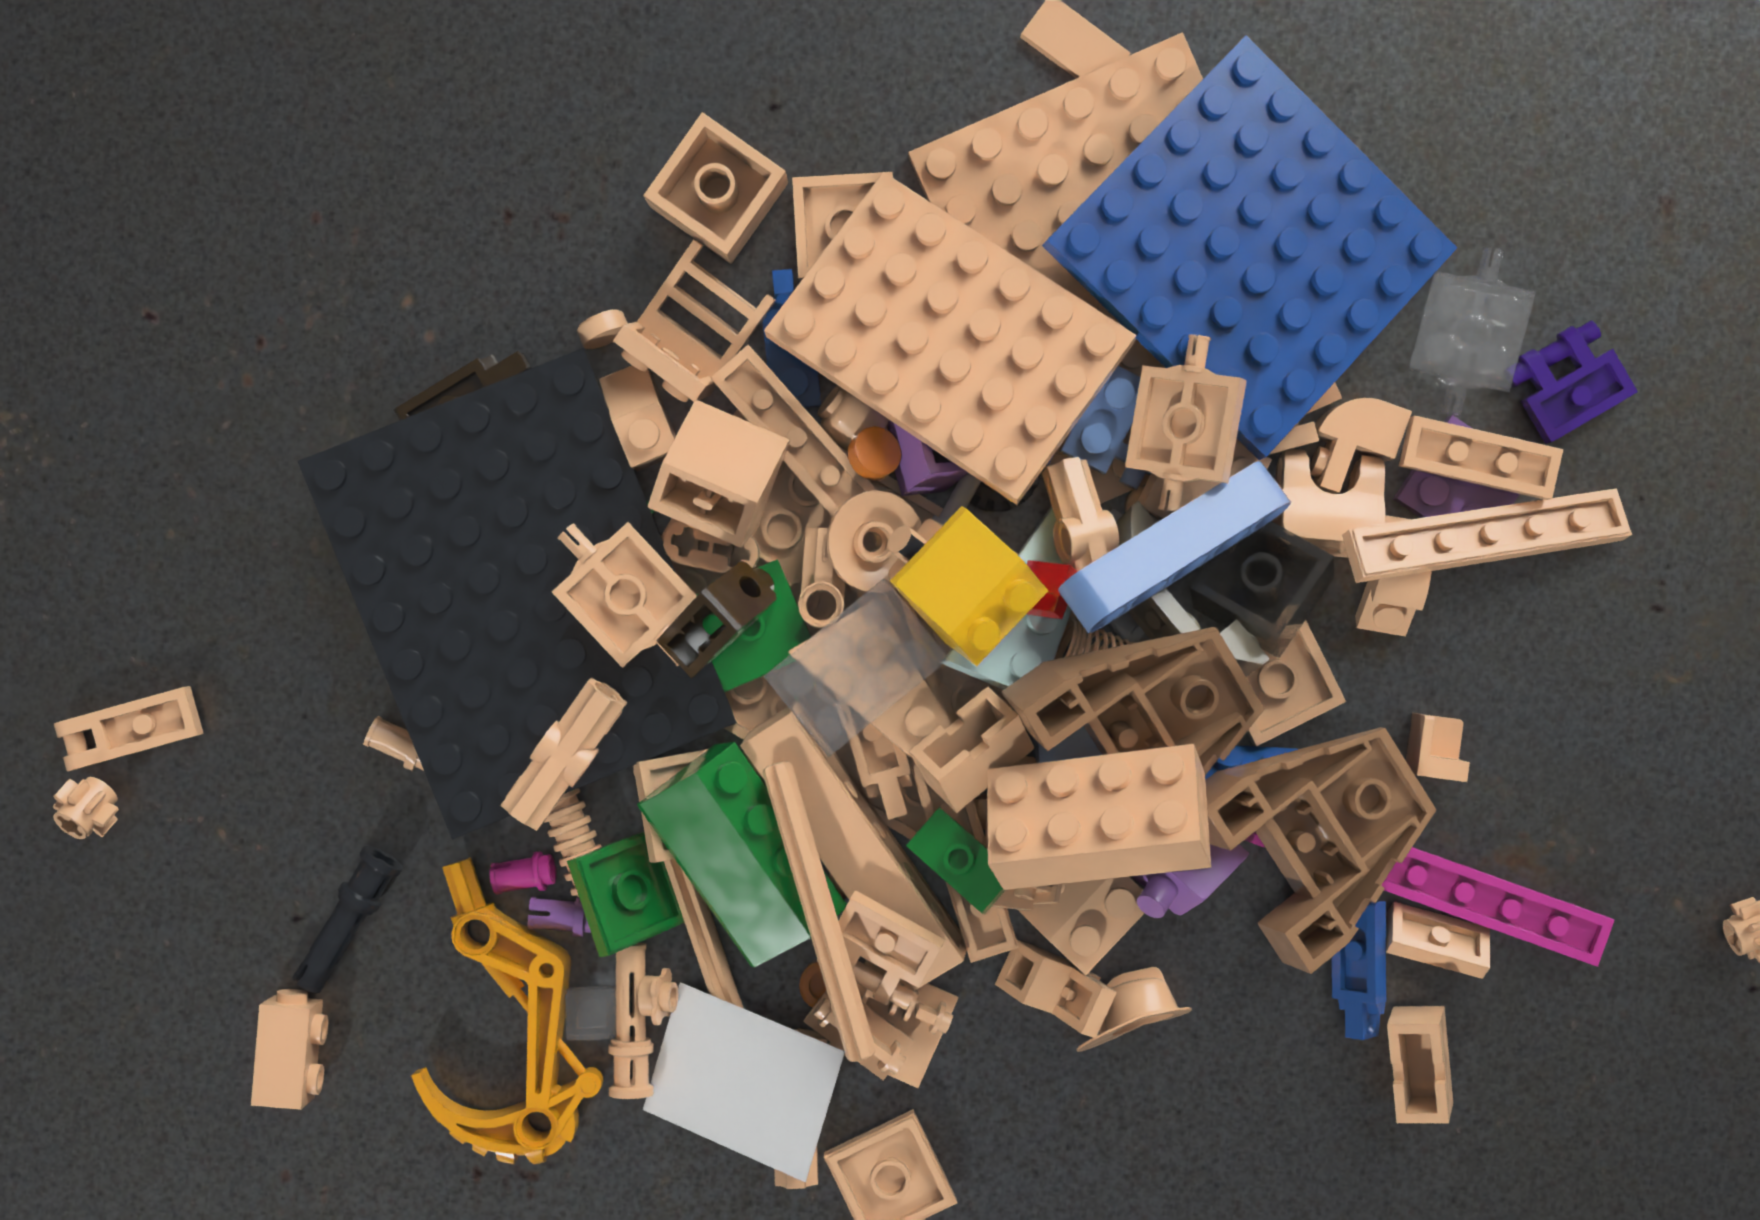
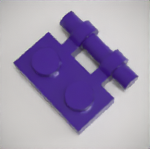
M1592 320L1578 328L1573 326L1566 328L1556 335V341L1539 351L1530 349L1518 357V363L1504 370V377L1513 388L1528 379L1534 384L1537 392L1520 402L1545 444L1552 443L1638 392L1614 349L1594 357L1588 344L1599 339L1601 332L1597 324ZM1568 357L1576 369L1556 380L1549 367Z

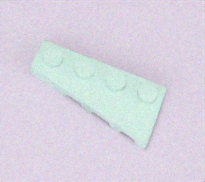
M1052 506L1018 554L1026 564L1028 560L1064 564L1060 560L1054 545L1053 527L1056 518ZM1067 605L1063 619L1026 614L978 666L954 649L948 652L941 664L1004 690L1042 662L1054 660L1071 613V608Z

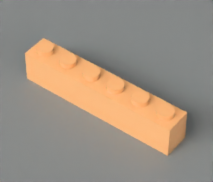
M799 700L749 731L740 747L743 749L742 753L759 777L762 776L764 779L763 769L772 764L786 761L792 764L819 858L830 872L829 879L843 899L848 898L850 900L856 890L945 939L938 956L920 987L962 963L967 949L960 929ZM909 983V985L914 991L918 989L917 987Z

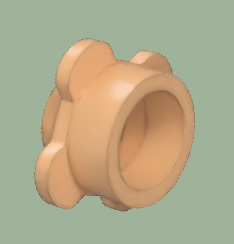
M663 968L660 976H644L640 983L638 992L639 1011L642 1016H651L653 1025H661L662 1019L665 1016L669 1017L671 1012L673 1013L676 1010L678 1004V986L676 982H671L672 973L669 968Z

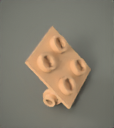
M868 960L865 961V965L883 975L885 974V969ZM900 979L899 983L914 991L908 982ZM927 983L914 991L916 993L907 1010H904L890 1001L886 1005L872 998L874 995L872 991L857 984L862 1003L869 1006L914 1040L903 1054L906 1057L903 1066L896 1074L890 1072L888 1075L919 1088L942 1034H946L953 1019L952 1012L959 997ZM831 1042L829 1043V1045L838 1048V1047H837L836 1045H834L833 1043H831Z

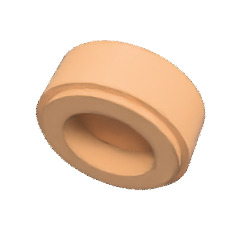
M608 310L583 321L579 325L577 333L585 349H595L613 343L618 332L628 322L622 311Z

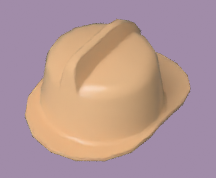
M1149 967L1123 973L1114 977L1107 984L1108 987L1117 993L1100 1028V1034L1096 1038L1086 1041L1076 1050L1081 1052L1091 1049L1143 1025L1187 1014L1192 1011V1008H1178L1159 968Z

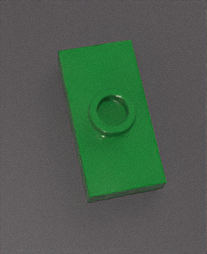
M940 807L906 845L984 915L1005 891L988 865V849Z

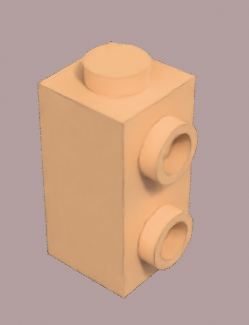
M282 989L277 991V995L270 997L259 1005L251 1106L301 1110L315 1098V1095L320 1094L324 1081L323 1064H318L319 1045H323L326 1041L329 1024L328 1016L322 1014L323 999L308 998V992L304 990Z

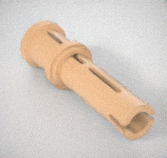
M639 942L616 953V1038H613L611 1044L608 1045V1053L614 1056V1085L609 1087V1096L612 1098L639 1099L650 1097L654 1094V1086L649 1084V1054L654 1051V1043L651 1042V1038L646 1037V1016L641 1015L638 1007L640 983L643 977L646 976V943ZM631 972H632V1013H630V1009H629V974H630ZM630 1026H632V1036H630ZM632 1060V1078L630 1079V1061Z

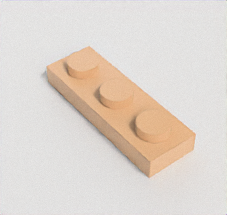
M1414 415L1410 417L1399 467L1548 500L1553 498L1563 449Z

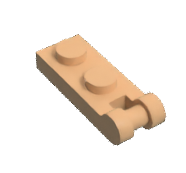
M191 686L181 687L54 723L57 738L63 737L68 756L63 757L67 772L204 734ZM92 729L97 748L88 750L84 731Z

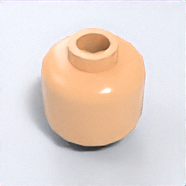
M838 385L828 394L817 413L822 418L820 426L839 447L848 451L851 440L865 428L876 426L888 430V418Z

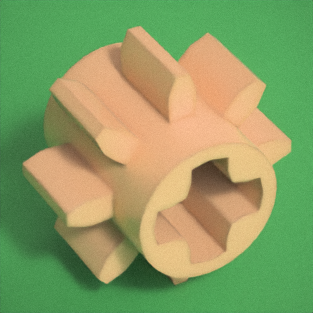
M95 777L82 779L79 784L68 779L53 796L57 800L53 805V808L57 810L53 816L54 821L65 833L74 838L85 839L93 831L100 837H103L118 820L115 814L119 809L114 805L118 800L116 793L109 785Z
M1754 897L1730 905L1734 915L1723 921V930L1730 947L1738 956L1747 954L1750 960L1756 958L1760 963V900L1756 901Z

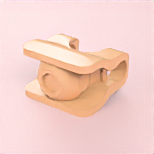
M1288 449L1282 452L1276 466L1275 481L1292 503L1283 513L1271 521L1270 541L1276 550L1348 558L1342 534L1352 528L1385 524V464L1381 457L1362 455L1356 461L1350 474L1348 491L1343 494H1330L1322 491L1313 482L1309 469V457L1305 450Z

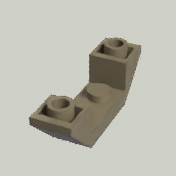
M1139 501L1132 505L1116 521L1119 532V546L1159 522L1154 515L1148 513ZM1168 587L1128 611L1150 640L1201 630L1198 621L1181 607L1168 591ZM1237 619L1220 632L1246 677L1270 659L1261 649L1257 638L1247 631Z

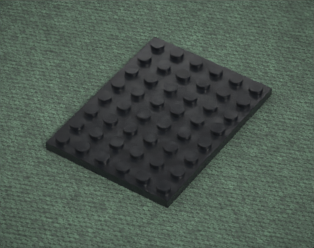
M584 348L298 461L452 840L511 816L500 805L517 779L532 762L530 756L543 736L556 720L560 722L590 678L613 688L627 704L610 731L605 734L596 747L599 749V752L574 787L569 786L565 793L636 765L637 762L648 760L737 723L712 661L691 679L656 644L642 650L622 668L552 593L557 586L571 575L578 561V558L558 539V536L564 531L579 545V542L566 529L573 523L593 545L610 539L629 522L675 572L671 559L663 547V540L651 510L647 507L648 503L635 471L629 465L611 421L609 408Z

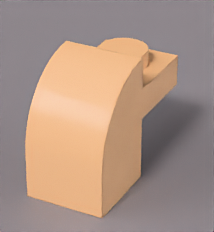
M1359 398L1345 402L1324 413L1316 421L1315 427L1318 438L1327 442L1325 448L1321 446L1317 448L1309 467L1310 475L1315 476L1313 480L1315 485L1322 491L1330 494L1340 493L1354 452L1366 456L1381 457L1384 462L1395 459L1412 411L1379 399Z
M1385 515V523L1411 520ZM1432 571L1368 581L1355 615L1356 627L1406 637L1415 611H1422L1424 608Z
M1017 940L1019 948L1010 950L995 985L1022 1004L1052 1013L1079 1033L1096 1038L1117 992L1100 981L1101 977L1089 972L1085 976L1071 961L1042 948Z

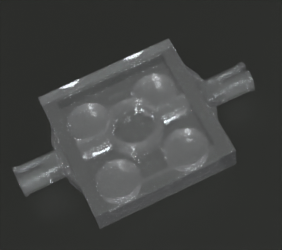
M1483 247L1477 275L1458 276L1436 271L1433 276L1409 371L1435 376L1447 384L1442 407L1439 411L1445 415H1449L1452 400L1455 396L1456 400L1452 415L1461 417L1467 389L1486 387L1510 392L1536 291L1508 286L1497 280L1502 257L1505 253L1498 248L1495 249L1491 267H1488L1492 247Z

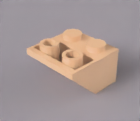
M696 400L662 462L647 507L741 548L758 529L790 440Z

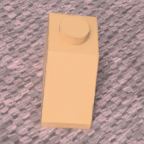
M631 365L600 378L599 381L610 411L611 421L630 467L640 471L662 462L676 437V433L649 368L644 372Z

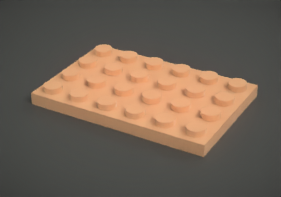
M885 172L882 173L764 330L768 339L1016 505L1021 501L1136 340L1134 333Z

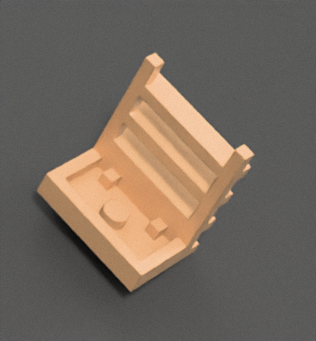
M697 240L691 242L638 321L624 324L613 342L624 349L621 355L628 363L644 372L648 368L664 379L662 387L672 396L683 402H687L688 399H691L693 402L699 401L712 394L716 384L711 380V377L746 346L750 336L758 325L763 322L767 312L776 301L769 294H766L758 307L755 308L693 260L704 246ZM685 272L749 319L740 332L677 286ZM668 297H671L732 343L723 356L660 310Z

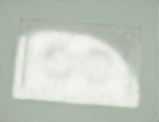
M883 578L768 672L764 678L825 754L830 757L950 660V658L889 582Z

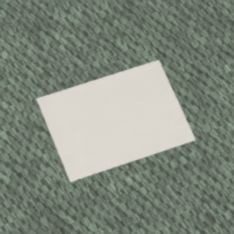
M680 982L678 987V1004L676 1010L673 1013L671 1012L650 1083L654 1086V1094L646 1097L643 1110L806 1182L845 1051Z

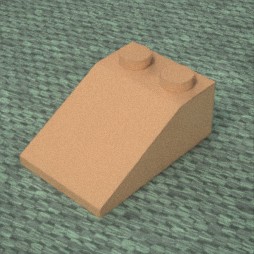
M1130 876L1067 883L1060 895L1059 903L1033 904V910L1018 911L1086 976L1144 914L1137 905V898L1143 891V888Z

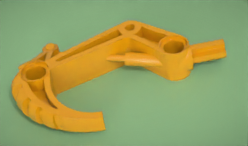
M463 859L442 867L457 914L450 917L453 924L451 933L452 943L462 955L480 962L509 998L514 995L528 1013L526 1100L502 1109L477 1110L460 1105L444 1095L433 1082L427 1067L416 1070L411 1077L423 1103L432 1116L450 1131L449 1134L460 1143L468 1142L472 1144V1150L484 1157L488 1151L494 1152L499 1162L515 1164L518 1156L524 1155L532 1164L544 1163L548 1156L557 1152L566 1141L572 1142L579 1126L577 1106L583 1097H593L600 1091L604 1082L603 1075L597 1068L588 1067L585 1069L563 1041L571 971V956L568 951L497 909L493 902L486 904L472 859ZM477 919L488 926L490 931L488 942L479 943L470 937L468 933L470 920ZM520 979L528 984V997L521 989L525 985ZM561 1055L579 1076L578 1079L563 1086L557 1084ZM532 1112L544 1113L551 1122V1129L544 1132L535 1130L529 1123L528 1114Z

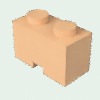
M988 686L956 712L959 718L950 726L944 729L940 725L909 751L926 783L956 813L987 789V769L1014 766L1034 749L1019 715Z
M1395 1006L1388 1020L1387 1029L1390 1060L1394 1077L1393 1092L1396 1123L1449 1124L1454 1102L1445 1006Z

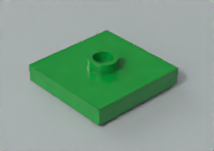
M778 559L758 567L765 570L773 579L777 600L746 632L712 661L724 692L796 662L797 660L788 651L811 638V634L799 612L798 604ZM708 615L702 622L705 631L710 635L723 625L715 615Z
M644 830L567 861L599 957L610 956L685 923L664 861L657 863L649 862Z

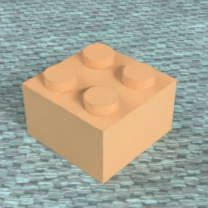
M702 112L643 196L650 208L732 264L788 185V179L784 169Z

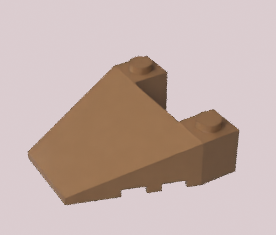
M1215 627L1045 661L1001 691L1011 708L1019 715L1026 731L1047 751L1084 726L1102 755L1194 744L1205 775L1219 758L1223 761L1264 711L1260 700L1219 630Z
M1382 727L1217 771L1205 780L1210 844L1231 851L1256 832L1295 892L1257 924L1283 963L1310 974L1350 943L1359 929L1355 924L1370 902H1377L1385 889L1381 885L1396 862H1403L1436 812V808L1386 728Z

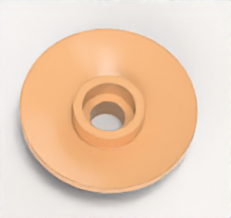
M867 491L849 498L838 508L828 528L827 551L834 570L844 582L857 590L868 593H884L896 589L891 584L888 573L898 557L888 550L887 543L891 534L900 526H909L915 532L921 527L922 523L919 516L910 504L901 497L889 492ZM869 532L876 538V546L870 552L863 545V539Z

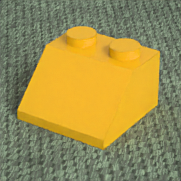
M963 506L949 518L890 580L891 584L944 643L976 666L983 661L1048 592L1027 564Z

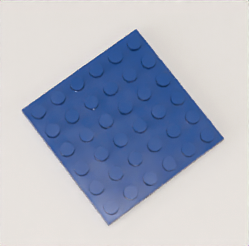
M1247 35L1042 245L1123 327L1134 333L1136 339L1165 368L1184 365L1189 334L1210 337L1211 341L1209 342L1205 368L1217 375L1239 377L1247 380L1237 439L1258 460L1266 458L1457 249Z

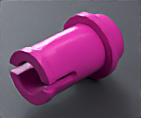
M541 851L534 852L531 858L491 863V869L489 870L491 886L496 895L537 887L539 891H545L548 885L555 884L557 880L553 856L551 854L543 855Z

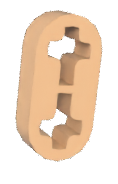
M680 521L673 523L666 530L663 547L672 561L681 565L723 574L732 568L730 567L729 557L715 554L714 552L716 544L733 546V544ZM686 528L694 529L693 537L695 539L709 542L708 550L705 552L693 549L690 550L688 557L680 556L681 547L673 545L675 535L683 536ZM751 536L743 545L744 549L750 551V558L748 561H740L748 563L753 569L759 560V547L756 540Z

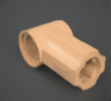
M805 528L801 594L798 601L799 612L803 620L812 627L826 629L840 621L844 616L846 609V582L839 577L830 562L827 551L828 528ZM818 592L830 593L836 599L837 606L834 614L825 620L814 619L808 611L810 598Z

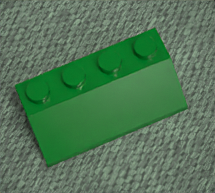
M735 742L714 744L637 804L751 967H756L811 938L768 790ZM824 871L835 912L838 916L844 911L847 903Z

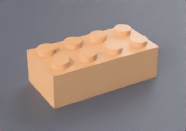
M1194 744L987 769L988 865L1003 890L1211 868L1205 772Z

